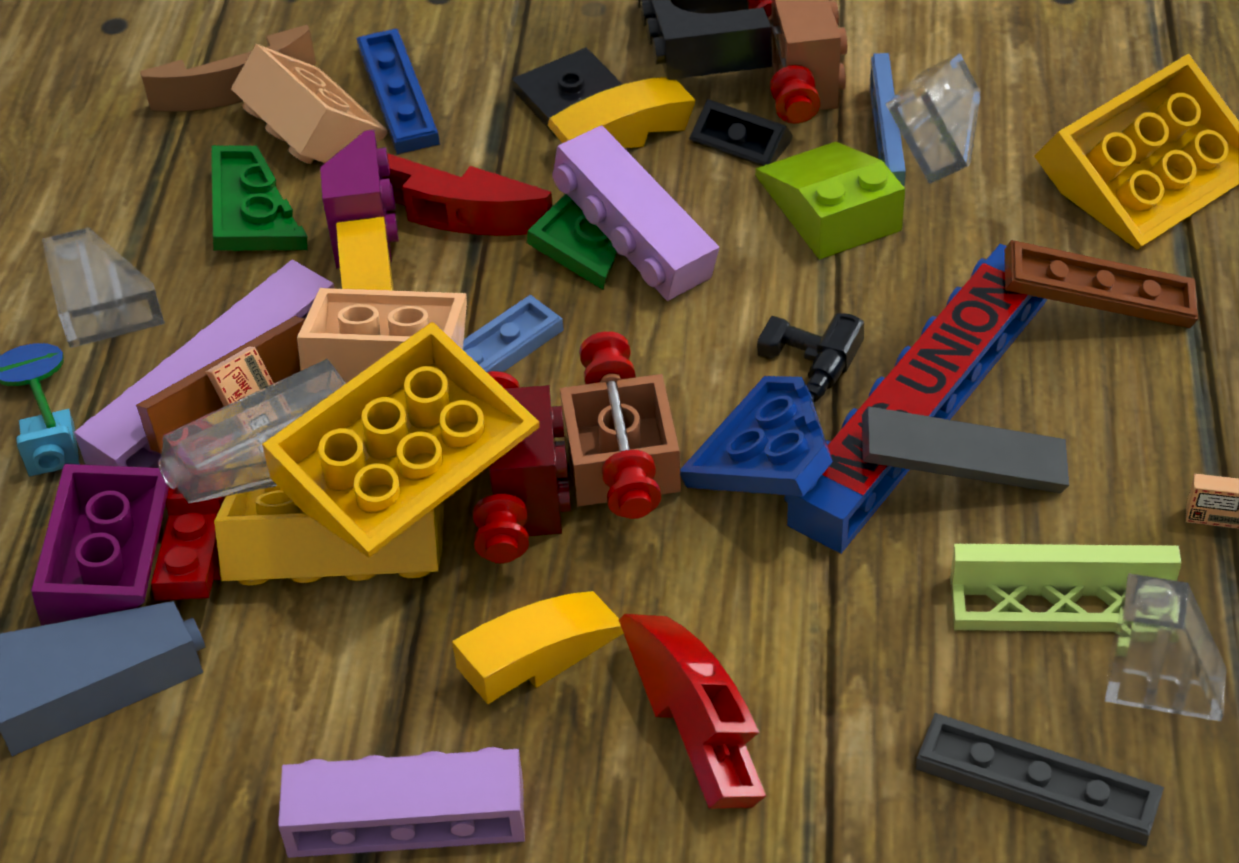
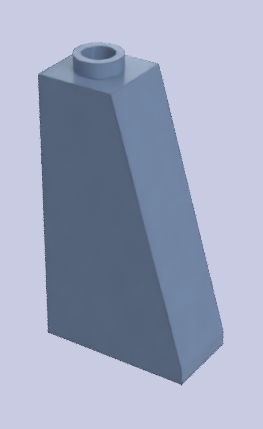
M174 601L1 633L0 732L11 756L202 674L203 670L197 651L206 647L193 617L183 621Z

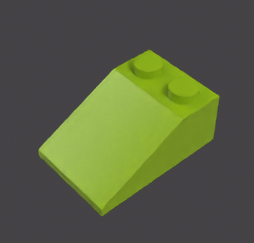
M835 141L755 169L757 179L819 260L902 231L905 187L886 164L878 158Z

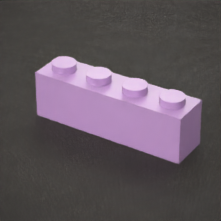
M602 125L557 146L552 175L556 186L562 193L568 194L582 209L586 219L590 223L596 224L611 240L615 250L625 256L640 271L644 281L649 286L654 287L669 301L712 277L720 247Z
M488 747L477 752L445 754L438 751H429L419 756L386 758L384 756L371 755L360 760L328 762L312 759L302 764L282 765L278 827L287 856L291 858L524 842V793L519 749L503 750L497 747Z

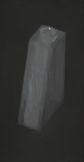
M325 359L163 435L162 455L158 461L163 479L170 488L174 489L177 487L188 503L277 486L270 478L262 444L345 385L346 382L331 362Z

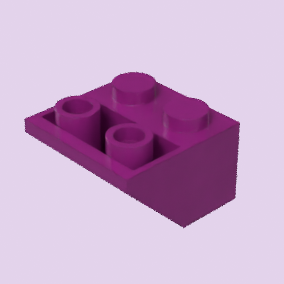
M367 130L320 167L322 200L336 269L340 268L336 227L338 222L384 217L390 262H392L390 243L399 241L396 215L387 214V211L396 210L393 185L390 183L389 178H382V176H390L386 147L377 148L375 131Z

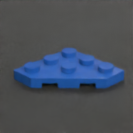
M764 376L680 469V476L686 487L790 496H804L817 484V480L831 465L833 460L811 394L803 378Z

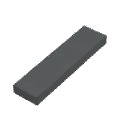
M870 406L862 414L863 462L1054 493H1062L1069 486L1066 439Z
M935 713L916 760V770L1143 846L1147 845L1164 789L1162 786Z

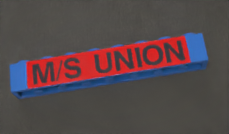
M1000 243L987 259L981 258L977 262L971 278L962 288L958 286L953 290L943 311L937 317L932 316L929 318L920 338L912 347L906 346L901 351L891 372L886 377L881 376L876 380L871 388L868 399L859 409L853 408L847 414L841 430L832 441L826 440L833 462L817 480L815 487L804 496H784L785 502L788 503V527L842 554L910 470L863 462L862 414L867 407L951 420L1047 302L1046 298L1005 290V245Z

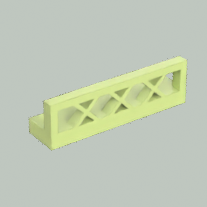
M954 544L950 574L954 630L1179 633L1181 618L1176 593V583L1181 567L1179 546ZM965 595H986L998 605L990 612L966 611ZM1026 596H1042L1054 606L1047 612H1031L1019 602ZM1082 596H1097L1108 604L1109 607L1102 613H1088L1075 604V602ZM1137 597H1162L1164 614L1143 613L1131 603Z

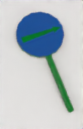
M34 343L19 346L5 352L0 356V384L5 386L30 384L46 427H56L55 419L39 381L50 377L61 368L64 363L63 351L57 346L48 343Z

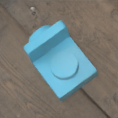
M69 409L52 412L56 422V427L52 428L46 427L42 415L19 420L21 435H18L16 438L17 447L29 477L61 470L64 464L80 465L77 441L74 434V421Z

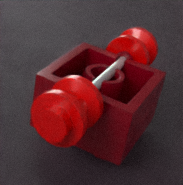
M490 371L487 373L539 421L540 428L489 466L493 495L479 500L473 509V520L479 528L474 536L476 552L484 559L504 564L519 558L527 551L529 536L562 534L561 512H571L568 480L558 481V478L568 477L566 442L555 441V438L565 437L562 406H552L550 385L520 387L519 382L510 374Z

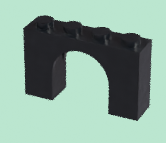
M636 0L637 7L641 8L643 26L647 27L649 45H653L655 64H663L667 80L773 67L770 22L764 8L749 9L748 0Z

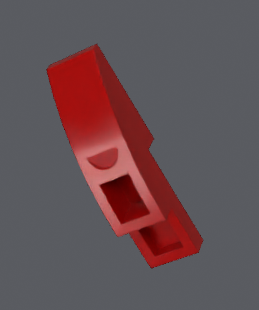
M387 153L390 176H382V178L390 179V183L393 185L395 203L405 206L409 222L430 228L474 235H527L528 230L553 206L551 191L470 166L460 177Z
M206 433L198 434L187 438L179 445L166 500L169 516L151 581L155 601L209 598L213 580H221L214 520L233 481V435L214 436Z
M624 614L619 619V623L655 717L674 718L708 808H753L766 797L746 744L759 733V730L733 680L718 659L696 636L668 616Z

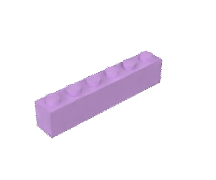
M293 259L78 428L74 434L85 465L159 468L178 452L180 443L162 454L152 451L136 405L293 316L306 319L319 288H334V283ZM205 429L199 431L198 433L194 434L193 436L200 434V433H201L202 431H204Z

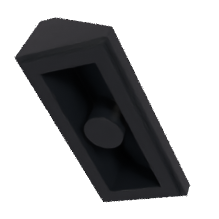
M707 99L689 139L703 146L764 166L775 162L790 144L793 135L786 125Z

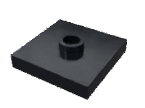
M587 47L512 78L513 91L550 131L551 129L547 126L550 117L592 95L623 85Z

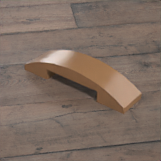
M308 25L266 36L268 44L266 48L313 66L316 64ZM252 51L186 69L183 60H178L140 71L150 109L168 112L195 111L242 102L243 100L231 90V87Z

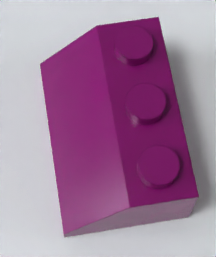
M64 464L31 589L41 626L134 609L145 602L172 476L170 468Z

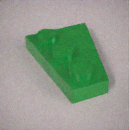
M211 145L213 251L308 250V236L303 227L298 226L294 220L293 209L288 200L283 199L276 187V178L258 146Z
M568 194L560 198L527 233V244L600 289H604L618 252L613 247L611 240L597 225L590 223L586 219L582 209Z

